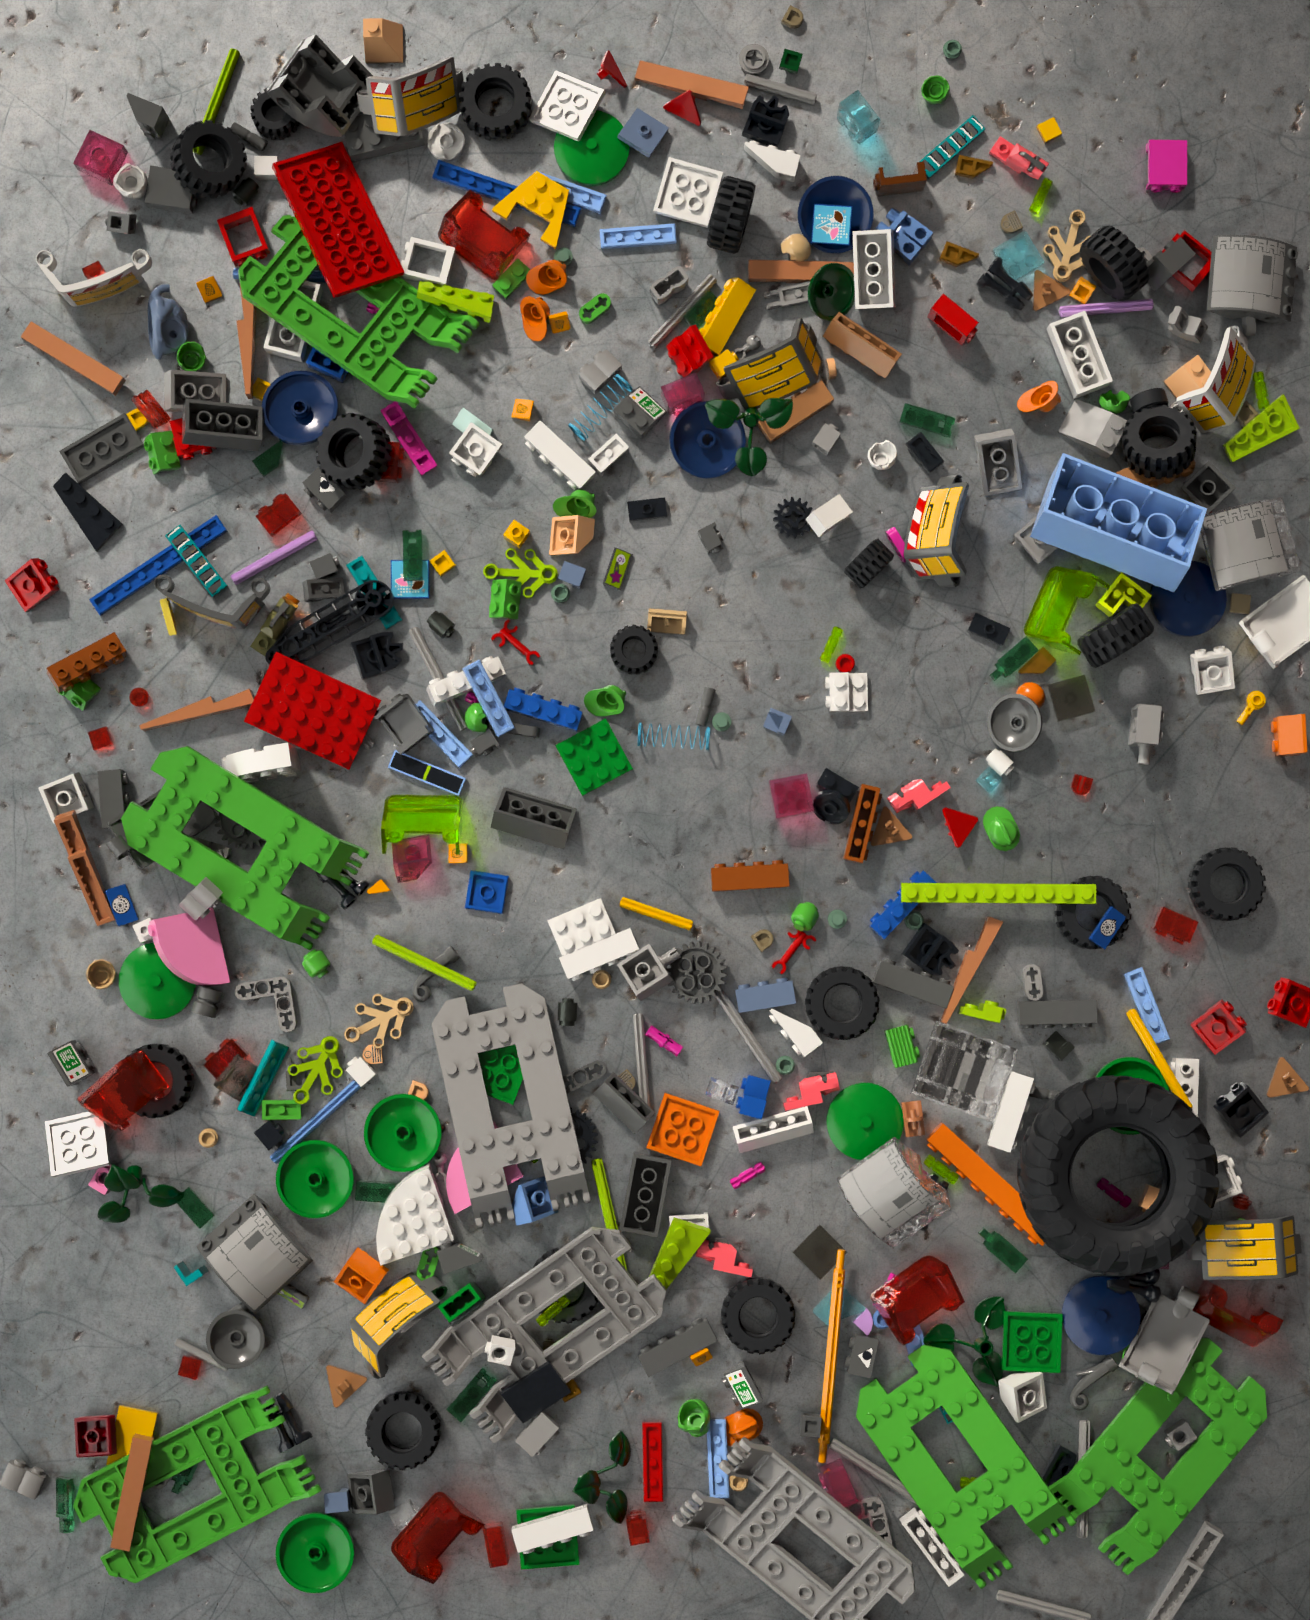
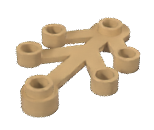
M1074 210L1069 217L1071 227L1066 244L1057 226H1051L1047 232L1048 237L1054 239L1063 255L1060 262L1052 244H1046L1043 248V254L1049 257L1054 266L1053 277L1058 282L1068 281L1072 271L1081 266L1085 267L1081 257L1079 260L1069 264L1070 257L1080 252V247L1083 243L1081 242L1074 246L1078 228L1085 221V214L1081 210ZM1073 217H1079L1080 221L1075 222ZM1050 230H1056L1057 234L1052 235ZM1045 248H1051L1052 252L1047 253ZM1060 270H1063L1065 272L1064 276H1061L1059 274Z
M375 994L372 997L373 1004L393 1008L388 1012L358 1003L355 1006V1012L358 1015L366 1014L376 1018L358 1028L348 1027L344 1032L345 1039L350 1043H355L360 1039V1035L380 1025L377 1036L373 1040V1045L375 1048L381 1049L385 1045L384 1037L389 1021L395 1016L397 1018L394 1028L390 1031V1036L395 1040L400 1039L404 1019L414 1009L410 999L403 997L395 1001L384 998L381 994ZM376 997H381L380 1003H375ZM403 1004L408 1006L405 1011L401 1010V1005ZM364 1006V1011L358 1012V1007ZM395 1030L399 1031V1036L397 1037L392 1035ZM351 1032L356 1033V1037L354 1039H351L349 1037ZM378 1039L382 1040L381 1046H376L375 1044Z

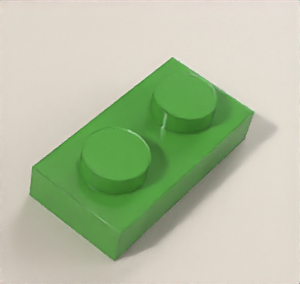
M517 258L492 284V287L503 298L507 299L526 280L530 269Z
M262 1100V1120L302 1119V1104H297L294 1100Z

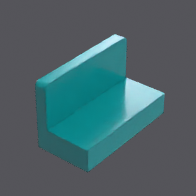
M184 1261L174 1266L186 1287L209 1271L203 1265L191 1273Z

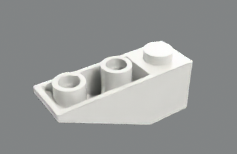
M745 141L744 150L775 178L794 182L800 160V155L793 150L782 151L772 145L768 147L762 146L756 141Z
M774 1009L769 1010L771 1013L769 1015L770 1019L775 1025L779 1023L782 1027L780 1032L786 1040L791 1039L794 1043L792 1048L798 1056L802 1054L805 1057L823 1043L811 1027Z

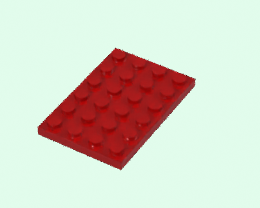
M275 652L244 722L350 770L382 700Z

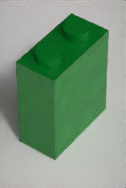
M471 1282L440 1304L438 1308L450 1323L456 1321L484 1300L486 1296L476 1282Z

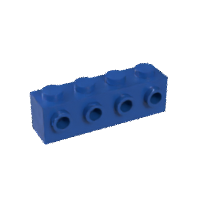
M515 687L514 690L509 689L504 704L505 710L578 732L583 712L579 711L580 707L570 704L569 707L561 705V701L551 699L549 702L543 700L544 696L535 693L530 696L525 694V690Z
M924 870L920 873L916 871L910 877V883H936ZM901 888L896 892L898 896L894 900L889 899L883 906L885 910L881 914L877 912L869 920L871 922L869 927L882 940L919 904L901 903Z

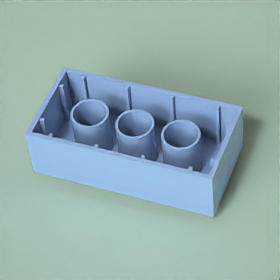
M1063 453L1049 479L1030 537L1107 566L1118 572L1175 592L1190 568L1207 508Z

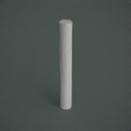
M179 1338L177 1339L175 1346L224 1371L228 1370L227 1367L218 1364L210 1354Z

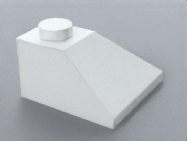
M1012 1373L998 1380L1000 1398L1017 1423L1047 1408L1043 1373Z

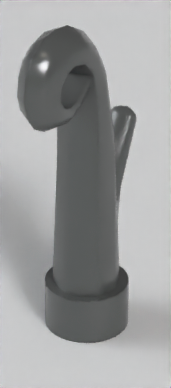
M450 946L442 955L432 961L446 967L452 962L455 963L460 958V955ZM428 970L422 972L412 988L413 996L419 1002H425L431 994L430 989L424 983L435 974ZM419 989L425 991L424 996H420Z
M1108 1355L1101 1363L1090 1369L1076 1372V1376L1085 1377L1078 1382L1070 1394V1404L1075 1410H1084L1089 1404L1087 1396L1081 1393L1111 1371L1114 1372L1119 1368V1365L1111 1355ZM1077 1397L1083 1399V1403L1081 1405L1076 1403Z

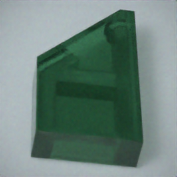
M281 441L252 460L263 477L279 467L283 447Z

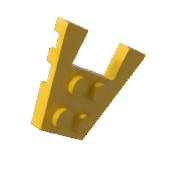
M536 171L495 205L492 212L507 220L515 206L519 204L550 223L542 235L541 241L556 249L569 190Z

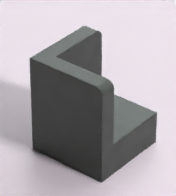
M1057 1031L1043 1043L1059 1061H1062L1075 1048Z

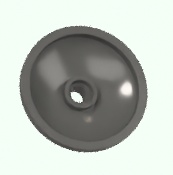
M1009 694L1001 697L993 704L988 714L987 728L989 735L996 745L1007 751H1022L1029 748L1036 742L1042 730V715L1039 707L1032 699L1025 695ZM1019 719L1022 721L1021 726L1017 723Z
M229 1310L221 1313L211 1322L206 1334V1345L211 1357L218 1364L231 1369L244 1368L252 1364L262 1353L265 1344V1333L261 1323L255 1316L243 1310ZM234 1334H240L241 1339H235Z

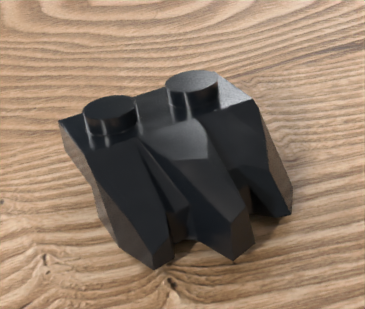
M759 95L753 102L742 136L768 146L778 147L789 117L788 107L786 105L777 107L779 98L773 95L769 102H764V97Z
M393 632L377 633L368 638L350 643L362 680L396 668L402 661L400 657L395 656V653L403 649V643L391 642L390 639L394 637Z
M923 922L902 952V955L931 975H942V966L949 969L956 966L951 960L950 955L957 954L959 950L953 942Z

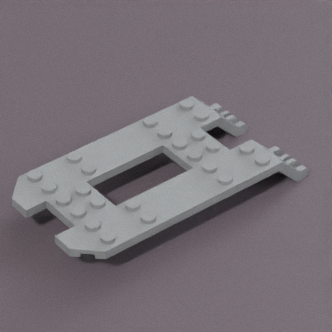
M522 983L503 987L507 1007L469 1015L464 996L445 1001L431 1023L477 1229L484 1227L480 1213L484 1212L488 1213L489 1225H494L493 1210L496 1212L498 1224H501L503 1220L499 1209L505 1207L508 1212V1221L515 1220L503 1169L506 1166L541 1159L553 1211L560 1209L556 1195H564L566 1208L570 1207L567 1195L569 1192H571L574 1206H578V1200L575 1195V1191L578 1190L583 1191L582 1196L585 1204L591 1202L545 998ZM516 1045L532 1120L495 1129L478 1053Z
M598 1227L589 1228L447 1328L431 1349L422 1355L425 1362H429L437 1354L440 1356L438 1360L431 1363L430 1368L436 1370L435 1374L437 1376L443 1375L450 1368L452 1372L442 1379L444 1385L449 1386L457 1380L476 1356L485 1351L486 1343L491 1341L492 1335L515 1340V1351L511 1366L503 1365L510 1375L495 1384L480 1404L469 1413L473 1419L478 1418L484 1411L487 1413L477 1423L480 1428L483 1427L484 1433H489L496 1425L499 1427L497 1431L489 1436L492 1443H496L503 1438L518 1418L501 1396V1391L548 1360H550L567 1383L662 1316L666 1289L655 1274L637 1284L617 1258L631 1248V1244L620 1230ZM584 1281L605 1308L543 1351L522 1324ZM497 1348L495 1351L502 1352L504 1349Z
M745 1437L739 1441V1445L748 1453L743 1452L739 1447H734L732 1452H729L727 1455V1459L736 1466L729 1464L726 1460H722L719 1464V1468L727 1475L749 1479L763 1490L743 1514L724 1499L704 1496L696 1490L692 1494V1499L699 1505H696L692 1500H687L685 1505L680 1507L681 1513L688 1518H684L680 1513H675L672 1516L673 1522L680 1528L705 1533L809 1620H870L866 1614L886 1593H889L903 1605L915 1592L913 1564L908 1558L771 1446L752 1443ZM794 1517L854 1565L851 1571L834 1589L774 1541Z

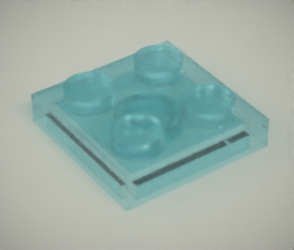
M1025 230L992 250L995 257L999 256L1002 259L1003 270L1014 280H1018L1045 263Z

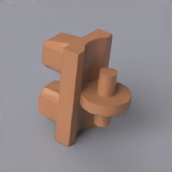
M921 1100L901 1102L905 1137L925 1135Z

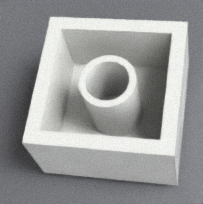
M80 772L39 787L53 823L57 815L75 810L77 815L94 808Z

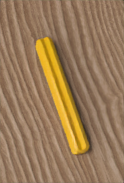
M622 897L620 901V907L686 930H691L692 920Z

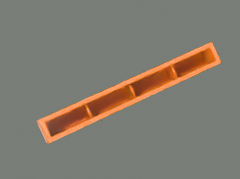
M941 1122L926 1138L929 1142L927 1146L935 1153L939 1151L943 1155L941 1159L947 1165L953 1164L957 1168L955 1172L963 1179L967 1177L972 1182L970 1186L978 1193L981 1190L986 1194L984 1197L986 1201L992 1206L994 1204L999 1206L1001 1209L998 1212L1006 1219L1008 1217L1012 1218L1015 1221L1013 1225L1020 1232L1025 1230L1029 1234L1027 1238L1035 1246L1038 1243L1043 1246L1045 1243L1032 1227L1033 1225L1026 1216L1019 1193Z

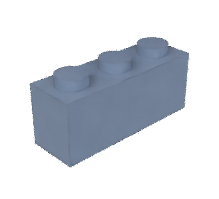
M787 977L776 979L777 983L769 984V981L757 982L758 986L750 987V984L738 985L739 989L735 990L738 1013L796 1004L793 981H788Z

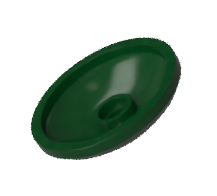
M829 263L822 266L813 275L808 287V302L812 312L817 317L832 321L838 312L846 315L855 302L854 274L847 266L839 263Z

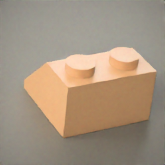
M1197 355L1168 377L1164 383L1177 399V397L1188 392L1203 388L1211 371L1200 356Z

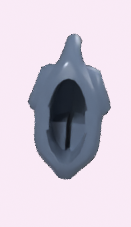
M169 284L157 286L150 294L147 305L149 343L153 355L158 360L163 355L177 352L180 346L186 343L189 334L187 315L183 308L175 300L161 296L164 292H170Z

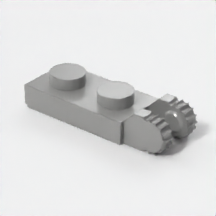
M810 281L779 287L776 290L765 292L763 294L765 299L778 295L780 301L766 304V309L772 310L779 307L784 308L807 303Z

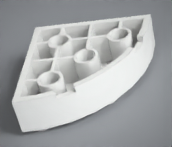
M289 743L264 746V750H244L227 755L221 759L223 768L248 783L258 782V778L262 777L266 780L277 779V775L293 777L297 776V772H301L298 749Z
M430 1163L408 1174L394 1187L384 1203L376 1234L380 1266L451 1242L455 1238Z

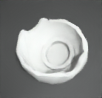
M888 440L882 443L876 442L868 451L870 465L878 470H887L896 462L897 449L895 444Z

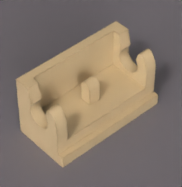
M649 608L647 630L649 629L651 632L685 635L687 611Z

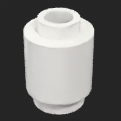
M996 748L985 759L988 765L1000 776L1003 774L1007 776L1014 769L1012 766L1014 762Z

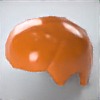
M1027 682L1018 687L1016 694L1025 695L1032 699L1039 709L1044 705L1046 699L1045 691L1040 685Z

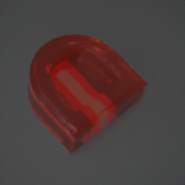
M1074 774L1071 782L1072 791L1077 795L1087 794L1091 789L1093 779Z

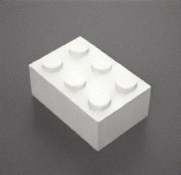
M601 898L547 920L562 956L616 934Z

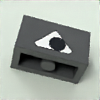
M319 467L302 482L306 487L303 490L311 498L315 496L319 500L317 504L324 511L328 509L332 513L347 498L346 494L333 481L328 480L325 474L321 473Z
M854 1333V1337H850L848 1348L851 1349L850 1356H846L844 1364L849 1374L871 1378L879 1343L877 1337Z

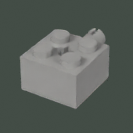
M1137 704L1132 707L1129 746L1139 747L1137 764L1150 765L1151 748L1162 741L1163 732L1160 730V722L1163 723L1164 711H1161L1162 706Z
M648 944L618 963L617 966L637 998L643 1001L673 981L667 971V966L681 958V956L674 947L660 957L652 946Z

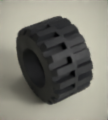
M267 88L263 89L264 93L259 92L257 94L258 98L252 100L254 105L250 107L252 112L250 113L258 132L260 134L263 133L265 138L268 139L270 136L271 140H276V137H279V140H284L283 136L288 138L291 136V131L295 133L297 130L295 126H299L300 122L287 113L279 121L272 122L265 119L266 112L271 107L279 106L266 93Z
M875 539L845 568L844 573L860 589L864 588L892 561L894 554L879 539Z
M627 625L622 630L619 629L617 634L613 636L610 644L612 661L620 671L627 672L630 675H638L641 672L648 671L657 659L658 643L655 636L652 635L649 629L647 630L641 625L640 627L636 625L628 627ZM637 639L643 642L646 651L641 659L633 661L624 656L623 646L628 640Z

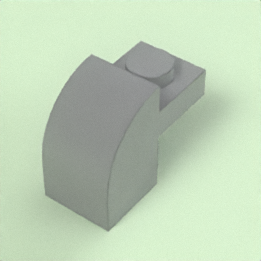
M1175 306L1173 312L1169 315L1168 330L1171 333L1185 340L1201 344L1208 328L1202 318L1189 316L1179 306Z

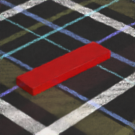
M642 1422L644 1502H663L662 1422Z

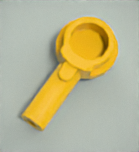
M1252 691L1248 694L1246 699L1247 707L1236 721L1237 723L1243 725L1253 710L1261 709L1265 705L1266 698L1262 692Z

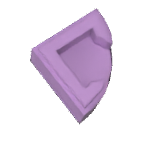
M865 1308L853 1323L867 1336L872 1330L873 1319L869 1310Z

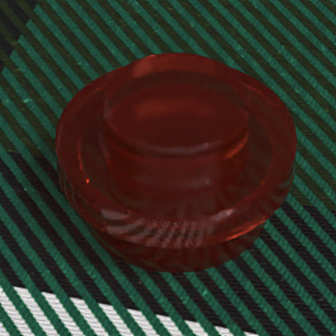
M135 688L131 691L129 699L134 706L142 707L147 704L149 694L143 688Z
M1238 1194L1232 1198L1233 1206L1238 1209L1248 1210L1249 1206L1252 1205V1201L1246 1195Z

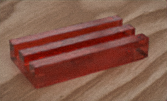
M148 390L139 393L138 396H133L131 401L154 429L170 421L169 415Z

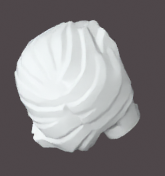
M126 163L114 175L113 185L123 196L140 199L146 194L147 175L138 166Z

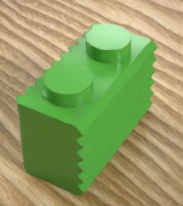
M906 1024L884 1030L894 1068L918 1062L917 1058L920 1057L918 1047L913 1045L912 1039H915L912 1027L909 1028Z

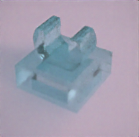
M988 766L975 781L990 793L1003 779Z

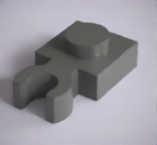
M288 1057L287 1063L290 1066L292 1065L291 1057ZM298 1057L296 1065L303 1064L302 1059ZM292 1066L290 1072L295 1074L297 1068ZM286 1071L287 1091L301 1089L306 1080V1071L299 1072L296 1076H291Z

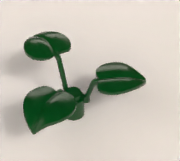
M769 398L761 403L759 411L755 407H749L740 416H738L740 408L733 401L715 399L705 403L709 420L715 427L720 429L730 428L734 420L738 421L742 418L744 424L749 427L748 448H739L735 455L736 464L744 474L756 476L764 469L767 463L766 452L760 447L752 448L753 427L758 424L759 419L762 422L766 421L767 425L772 429L783 427L789 421L792 414V399Z
M112 1164L105 1177L104 1185L107 1189L114 1192L125 1190L124 1196L120 1204L115 1201L104 1203L98 1210V1218L110 1223L126 1221L130 1217L131 1212L129 1208L124 1206L129 1189L139 1188L141 1184L146 1194L150 1196L149 1203L156 1207H169L178 1203L183 1198L184 1192L164 1184L154 1186L150 1192L146 1185V1179L142 1178V1168L140 1166H129L126 1171Z
M1001 1296L989 1297L982 1300L976 1306L974 1319L982 1324L983 1337L977 1338L974 1343L954 1339V1329L948 1324L941 1323L930 1329L923 1339L924 1345L951 1349L952 1352L954 1351L953 1342L974 1348L982 1356L973 1363L972 1370L974 1376L983 1383L999 1387L998 1380L1002 1379L1003 1370H1001L1002 1358L997 1352L993 1351V1344L988 1341L989 1336H987L985 1326L990 1330L1002 1326L1003 1311H1005L1004 1298Z
M618 1431L609 1444V1456L614 1463L601 1470H588L583 1475H580L572 1492L577 1494L587 1504H595L600 1493L607 1495L609 1499L606 1502V1510L609 1517L615 1523L622 1524L628 1506L625 1493L619 1489L614 1490L613 1494L599 1489L601 1480L598 1477V1474L613 1469L618 1464L621 1467H625L630 1460V1443L626 1435L622 1431Z

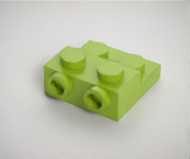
M985 1000V1003H979V1008L976 1005L965 1003L964 1006H959L957 1014L1000 1023V1020H1004L1006 1009L998 1007L999 1003Z

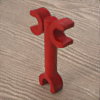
M509 619L506 620L504 628L499 633L494 634L491 640L494 641L500 637L502 639V642L499 644L500 648L505 645L507 640L526 657L527 663L533 666L534 663L530 660V657L535 655L540 658L537 651H530L512 634L516 633L518 627L515 626L511 630L508 629L507 626L511 621Z
M799 930L796 935L788 932L787 934L790 938L796 939L782 958L772 964V968L777 964H781L782 970L780 974H783L786 971L787 962L802 944L805 949L809 950L810 947L806 945V940L811 939L815 942L816 938L814 936L807 935Z

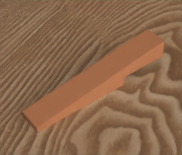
M641 60L634 78L635 80L681 94L691 90L695 98L705 101L710 99L740 109L744 107L749 89L748 86Z
M748 260V282H786V284L811 281L813 275L822 266L829 263L845 265L854 274V262Z
M241 291L244 319L236 321L245 394L248 399H253L257 307L244 299Z
M33 322L29 323L21 335V338L115 396L126 381L121 375Z
M250 689L215 702L214 698L210 696L139 726L141 730L148 731L250 707L255 697Z
M75 810L57 815L54 823L69 856L67 858L97 926L114 921L115 917Z
M989 916L986 917L974 952L970 950L965 952L953 985L954 989L948 1006L944 1009L940 1020L941 1023L947 1024L1002 926L1003 921Z
M135 1434L132 1438L110 1548L130 1552L154 1437Z

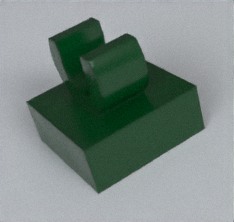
M784 49L779 69L797 74L803 54Z

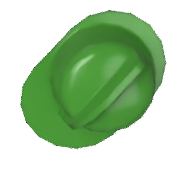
M581 489L575 490L570 496L557 498L553 503V510L560 517L580 515L592 518L597 512L594 505L595 494Z
M615 685L591 690L584 697L585 707L596 716L620 714L624 710L626 691L621 690Z
M1004 807L990 808L984 815L983 825L991 843L998 850H1012L1017 846L1020 839V832L1012 814Z

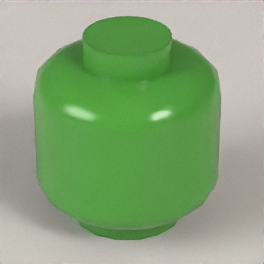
M810 902L798 904L791 915L793 926L799 931L813 929L819 918L817 907Z
M314 949L303 957L302 966L310 977L318 976L320 979L329 973L327 969L331 963L323 951H316Z

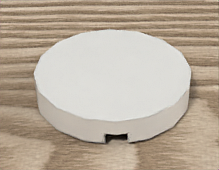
M449 122L434 126L427 138L431 154L442 161H452L458 158L463 153L465 147V137L462 130L457 125Z

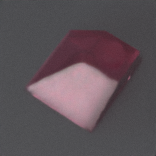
M429 834L392 840L393 867L397 883L417 880L432 863Z

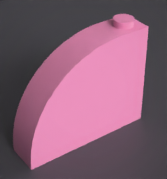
M213 907L208 908L211 911L203 919L199 917L196 921L187 913L149 921V935L153 937L155 948L162 962L172 973L189 983L200 986H218L230 983Z
M494 1121V1128H499L496 1122ZM459 1147L450 1161L446 1178L447 1195L455 1214L471 1206ZM518 1164L503 1167L507 1185L524 1177Z

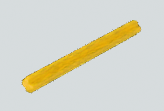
M1136 1009L1129 1010L1126 1013L1128 1019L1163 1075L1171 1092L1181 1098L1192 1109L1191 1102Z

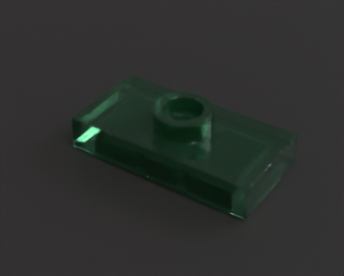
M711 290L707 291L682 317L690 326L696 324L699 329L706 322V316L716 306L714 303L717 297Z
M188 1187L183 1191L184 1196L177 1204L200 1229L215 1215L197 1194Z

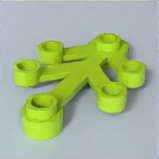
M513 548L507 549L505 555L519 569L497 568L495 564H487L483 569L484 576L489 580H493L497 576L519 577L516 581L521 582L523 585L530 578H538L530 587L523 589V596L527 599H531L534 596V592L544 583L551 584L558 577L557 569L552 565H544L533 549H527L524 556L526 560L532 561L539 570H531ZM513 551L515 555L513 557H509L508 552ZM528 552L534 553L532 558H528L526 555ZM490 569L495 571L492 576L488 575V570ZM547 571L552 573L550 578L545 577ZM528 589L532 591L530 596L525 595V591Z
M327 1036L321 1040L320 1045L299 1048L297 1056L300 1059H305L309 1055L319 1052L321 1054L317 1060L299 1065L292 1064L287 1068V1072L291 1076H296L299 1072L312 1069L301 1089H297L293 1094V1100L297 1104H305L309 1100L308 1091L318 1074L322 1083L321 1092L324 1095H329L333 1092V1086L329 1082L324 1063L329 1057L332 1066L331 1076L333 1078L342 1076L343 1070L339 1067L336 1052L339 1050V1042L335 1037ZM328 1042L333 1045L331 1050L326 1048ZM302 1049L306 1051L305 1057L300 1055ZM292 1066L297 1068V1072L295 1074H292L290 1072V1068ZM334 1069H339L340 1074L338 1076L333 1074ZM326 1085L330 1087V1092L328 1093L324 1092ZM299 1093H302L304 1095L303 1100H299L297 1098V1095Z

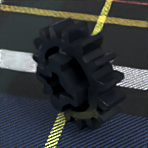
M791 497L790 502L784 499V505L778 503L777 507L779 510H774V514L777 517H774L773 521L778 522L775 525V529H781L780 535L784 532L787 533L786 538L793 535V538L796 539L797 534L804 537L803 531L808 533L810 531L808 527L810 525L806 518L810 515L812 507H806L807 501L802 504L801 498L794 501V498ZM789 507L787 514L781 515L783 510ZM797 507L801 508L804 512L801 513ZM791 514H795V517H798L796 522L789 519ZM806 521L805 525L798 529V525ZM783 524H787L790 529L786 528Z

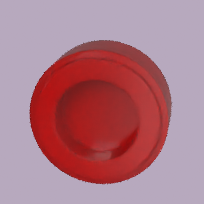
M842 654L837 658L835 665L840 673H850L854 669L855 660L849 654Z

